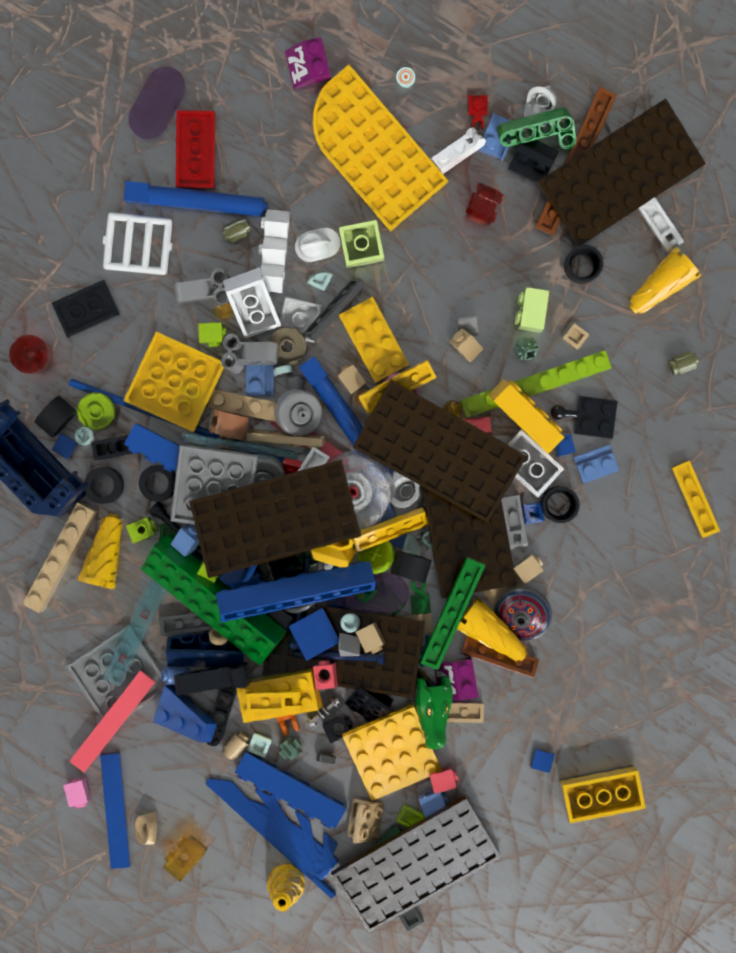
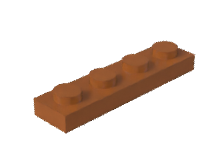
M467 635L460 653L530 678H534L540 660L526 655L522 661L518 660L516 662Z

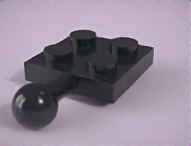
M579 396L577 411L565 410L562 405H555L550 413L555 420H561L564 417L575 418L574 434L613 439L618 401Z

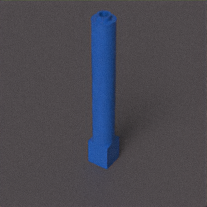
M132 181L125 182L124 201L128 204L146 206L150 204L263 217V213H266L268 209V202H265L264 197L155 186L149 183Z
M314 356L299 366V369L353 445L363 426ZM357 451L377 481L381 479L384 482L392 476L390 473L393 471L392 469Z

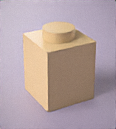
M463 328L455 333L449 341L457 352L469 362L483 350L475 338Z
M347 364L339 370L340 374L338 377L351 395L367 384L354 365L349 366Z
M530 554L514 565L513 569L521 581L526 584L543 572L541 568L543 563L537 555L533 557Z
M376 622L356 632L365 653L371 651L374 654L383 649L382 645L385 644V641Z

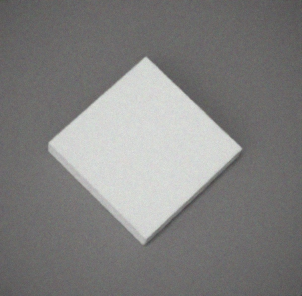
M285 297L280 317L281 326L278 329L285 326L296 327L303 333L319 316L323 305ZM305 336L307 342L314 343L313 340H310Z

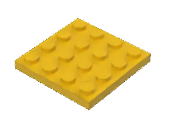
M155 332L123 401L194 433L224 367L220 360L159 332Z
M413 704L342 734L372 801L428 778L431 773L442 772L433 749H429L424 745L425 732L421 729L419 716Z

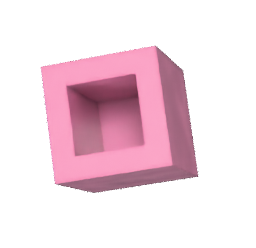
M86 777L67 781L63 785L69 807L81 808L90 801L91 795Z

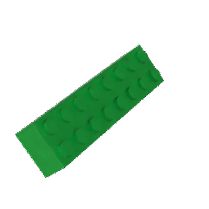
M166 534L153 546L141 570L260 666L273 652L287 631L265 613L221 622L216 602V593L224 589H233L222 582L219 577L215 582H212L198 575L197 573L202 562L192 554L184 557L171 545L173 539Z

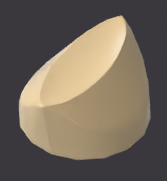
M155 811L140 815L135 820L134 832L140 844L154 845L156 842L157 817Z

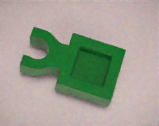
M412 581L411 587L415 592V595H410L412 615L431 613L429 593L424 594L426 582L422 583L421 588H416L415 581Z

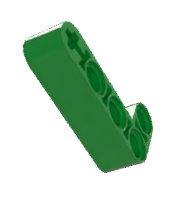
M558 108L504 122L496 130L501 144L505 147L556 135L563 149H571L575 146L577 140L573 118L566 108ZM567 118L565 121L560 122L561 119ZM548 123L546 126L541 127L542 124ZM529 128L527 131L522 132L523 129Z

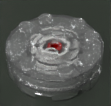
M349 450L334 456L328 463L342 460L360 530L373 526L385 515L395 494V484L389 473L390 469L357 450Z

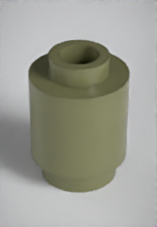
M238 218L223 226L225 230L221 231L227 242L230 240L231 243H234L248 236L247 233L251 232V229L245 218L241 220Z
M691 351L672 357V360L668 361L673 375H681L697 368L696 364L699 363L696 354L691 353Z

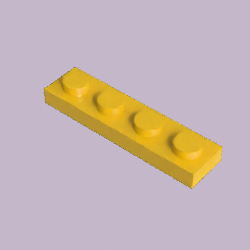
M426 359L391 379L412 391L437 377ZM390 379L358 396L367 414L373 411Z
M690 460L672 467L671 470L700 537L705 538L719 532L718 524Z
M421 507L360 530L362 537L354 539V549L360 552L428 526L424 509Z

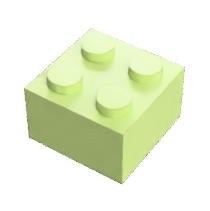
M377 220L339 227L346 268L384 261Z
M526 287L518 295L517 305L520 306V311L516 313L514 323L518 325L517 330L537 333L544 330L549 297L548 290Z

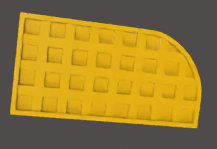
M349 64L322 88L313 112V129L317 144L326 158L391 232L449 181Z

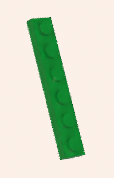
M466 556L421 656V664L436 670L439 669L485 568L484 563Z

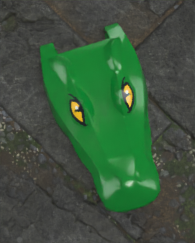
M441 676L442 686L427 687L424 678L417 679L416 713L420 717L421 729L425 732L424 745L429 749L437 750L446 745V725L453 698V691L448 676Z

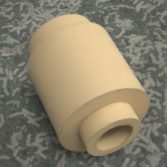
M241 731L240 733L235 732L224 744L222 753L232 761L235 758L238 759L249 746L248 736Z

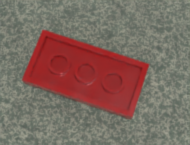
M177 110L176 188L215 189V111Z

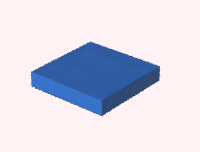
M323 608L288 626L306 661L339 643V638Z

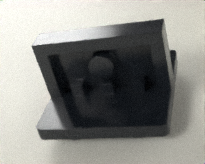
M538 140L519 144L508 169L537 183V181L548 175L559 151Z
M358 687L345 701V704L350 710L363 716L367 722H371L384 717L389 712V707L394 700L386 694L368 692Z

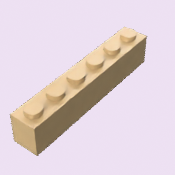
M77 502L27 594L23 605L37 613L45 611L98 510L83 502Z

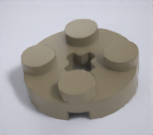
M281 327L272 334L269 342L279 345L277 361L282 363V365H294L306 353V338L296 327ZM285 341L292 343L293 346H291L290 351L287 348L283 349Z

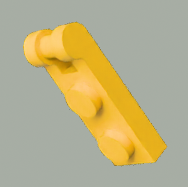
M301 690L247 692V713L302 711V704L299 700ZM286 698H292V704H287Z

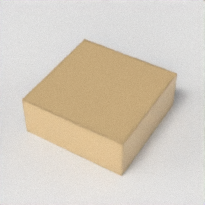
M573 323L562 339L578 350L590 334Z

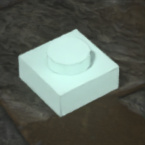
M254 732L247 751L265 758L272 739Z

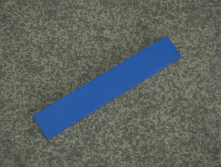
M120 752L105 753L100 755L110 866L111 869L128 868L131 866L121 755Z

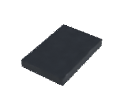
M105 280L52 302L67 338L120 316Z

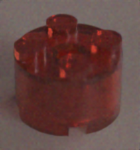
M478 182L475 186L478 188L477 192L472 193L465 211L468 214L464 218L486 227L494 223L497 216L495 209L497 205L501 204L504 194L500 193L501 191Z
M34 335L20 336L11 345L9 350V358L12 365L22 373L30 375L43 373L49 369L52 362L53 354L50 345L42 338ZM31 352H33L34 356H32V358H29L28 354H31Z

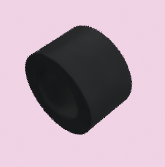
M591 245L577 246L565 259V274L574 283H590L600 275L604 264L603 257L599 250ZM578 255H586L593 262V271L586 277H578L571 270V262Z
M58 395L39 413L34 422L53 438L66 427L77 411Z
M153 465L146 468L139 478V489L142 495L154 502L170 499L174 495L176 480L174 471L169 472L162 468L163 465ZM161 472L167 477L169 484L163 494L154 495L147 490L146 479L151 473Z
M110 467L93 469L88 473L84 483L87 482L89 484L85 489L86 495L93 502L99 504L116 501L124 491L122 475ZM99 474L110 476L114 483L113 491L106 497L95 495L91 489L93 478Z
M555 486L543 494L541 507L547 519L557 523H566L575 518L579 511L580 502L577 494L570 488ZM555 493L565 494L570 501L569 510L560 516L552 514L547 506L548 499Z
M397 550L390 573L425 583L432 560Z

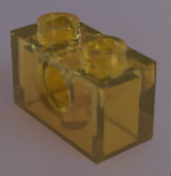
M191 834L187 838L183 836L176 845L178 846L175 852L170 851L164 858L166 862L163 868L179 882L185 878L207 851V848ZM185 853L188 855L189 859L182 860L180 859L179 854Z

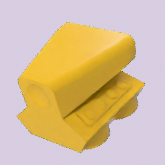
M354 539L311 550L312 558L337 567H348L349 562L353 561L354 554L357 552L353 547Z

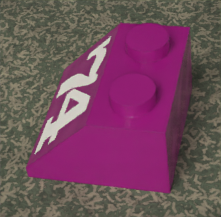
M321 37L302 41L285 51L294 89L331 80Z
M471 657L442 661L439 669H434L437 686H442L441 676L449 677L453 691L452 701L479 697Z

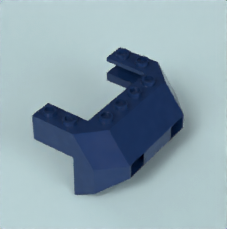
M6 399L0 403V480L33 514L61 517L73 509L77 502H80L87 496L85 489L89 484L87 482L84 483L77 476L78 472L76 470L70 473L18 419L21 412L19 410L15 411L10 406V401Z

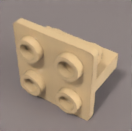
M352 798L347 836L353 838V843L378 840L383 816V802H369L359 798Z

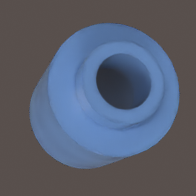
M166 666L165 670L161 672V680L164 681L165 685H175L173 676L179 673L190 672V669Z

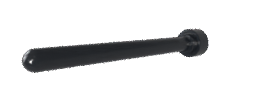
M160 502L155 503L150 508L149 513L154 518L157 517L164 521L177 534L181 527L176 522L171 521V518L166 514L164 505ZM198 545L194 551L203 559L201 547Z

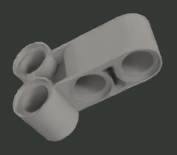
M217 268L212 271L211 278L175 283L176 303L214 299L220 306H228L230 304L228 297L224 302H220L218 299L219 294L225 292L223 282H216V276L219 273H223L225 275L224 280L230 278L229 274L224 269Z
M232 333L226 335L223 340V346L228 350V353L223 355L221 364L232 373H240L245 365L277 364L279 347L277 343L245 342V340Z

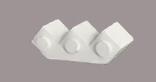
M267 210L266 216L262 217L261 229H264L263 244H259V256H262L261 272L269 292L282 293L287 239L289 235V211Z

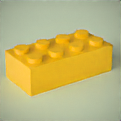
M373 297L339 314L343 326L375 384L409 366Z
M503 379L488 396L549 454L565 438L561 434L563 430L552 419L548 422L549 416L538 406L534 408L533 406L536 403L525 393L521 395L520 392L522 390L512 380L507 382Z
M313 668L252 678L249 686L237 688L243 723L318 711L322 706L320 691L315 689ZM301 690L299 700L302 704V711L247 713V692ZM286 698L287 704H292V698Z
M635 766L560 781L569 823L646 809L639 771Z

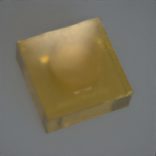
M230 303L213 309L215 317H220L221 320L231 317V313L234 312Z

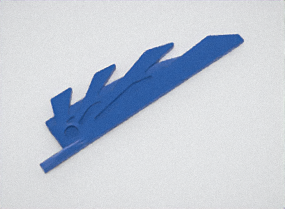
M214 778L207 780L205 784L329 898L332 899L336 895L322 881L338 863V860L333 856L337 847V842L327 833H324L323 846L320 845L313 838L310 820L299 811H295L301 826L299 828L287 819L277 799L259 789L255 790L266 805L264 806L248 799L232 781Z

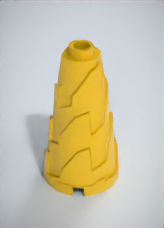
M677 246L671 250L670 254L659 264L645 283L630 297L629 301L631 304L628 306L635 314L638 312L640 314L645 313L657 303L667 299L673 293L681 290L701 276L698 273L699 270L685 254L682 255L680 253L681 250Z
M108 513V516L102 518L99 530L95 535L91 549L87 553L77 581L115 590L119 564L120 536L123 525L119 515Z
M477 597L472 602L473 605L464 612L457 630L516 662L518 660L522 661L528 654L526 651L527 647L482 599Z
M292 864L276 866L271 870L267 879V890L270 894V899L274 907L281 912L289 910L297 902L298 898L301 897L305 888L303 873Z

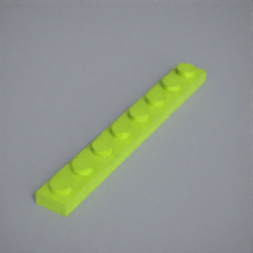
M604 350L514 381V383L522 390L520 392L521 395L525 393L530 397L611 369L612 367L607 352ZM493 389L460 400L466 418L499 407L488 396Z

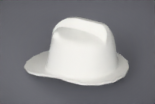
M537 86L529 91L524 109V117L555 109L557 97L553 90H551V86ZM548 123L542 124L541 127L546 126Z
M330 228L307 231L297 238L295 251L298 257L306 262L326 259L338 252L340 238Z
M394 471L389 498L395 507L406 508L418 500L420 496L419 484Z

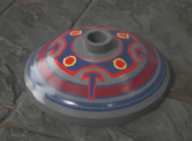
M516 587L509 589L499 597L495 605L494 613L520 641H530L539 638L548 630L551 624L552 609L548 600L540 592L532 588ZM519 618H523L525 621L521 622Z

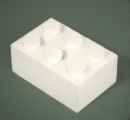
M260 267L223 280L225 292L245 339L281 326L277 310Z
M519 430L507 443L527 455L515 479L535 497H539L564 470L560 464L522 430Z

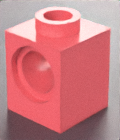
M330 660L318 661V664L313 666L315 689L337 687L336 664L330 663ZM322 669L329 671V679H324L321 676Z
M451 766L441 768L442 772L429 774L434 794L457 788L455 782H459L456 770L452 771Z

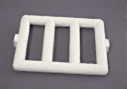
M110 212L107 218L106 236H103V245H105L103 268L106 270L166 275L168 272L169 253L172 251L173 243H170L172 219ZM115 220L126 221L122 263L111 262ZM134 222L145 223L141 265L130 264ZM153 224L164 225L160 267L149 266Z

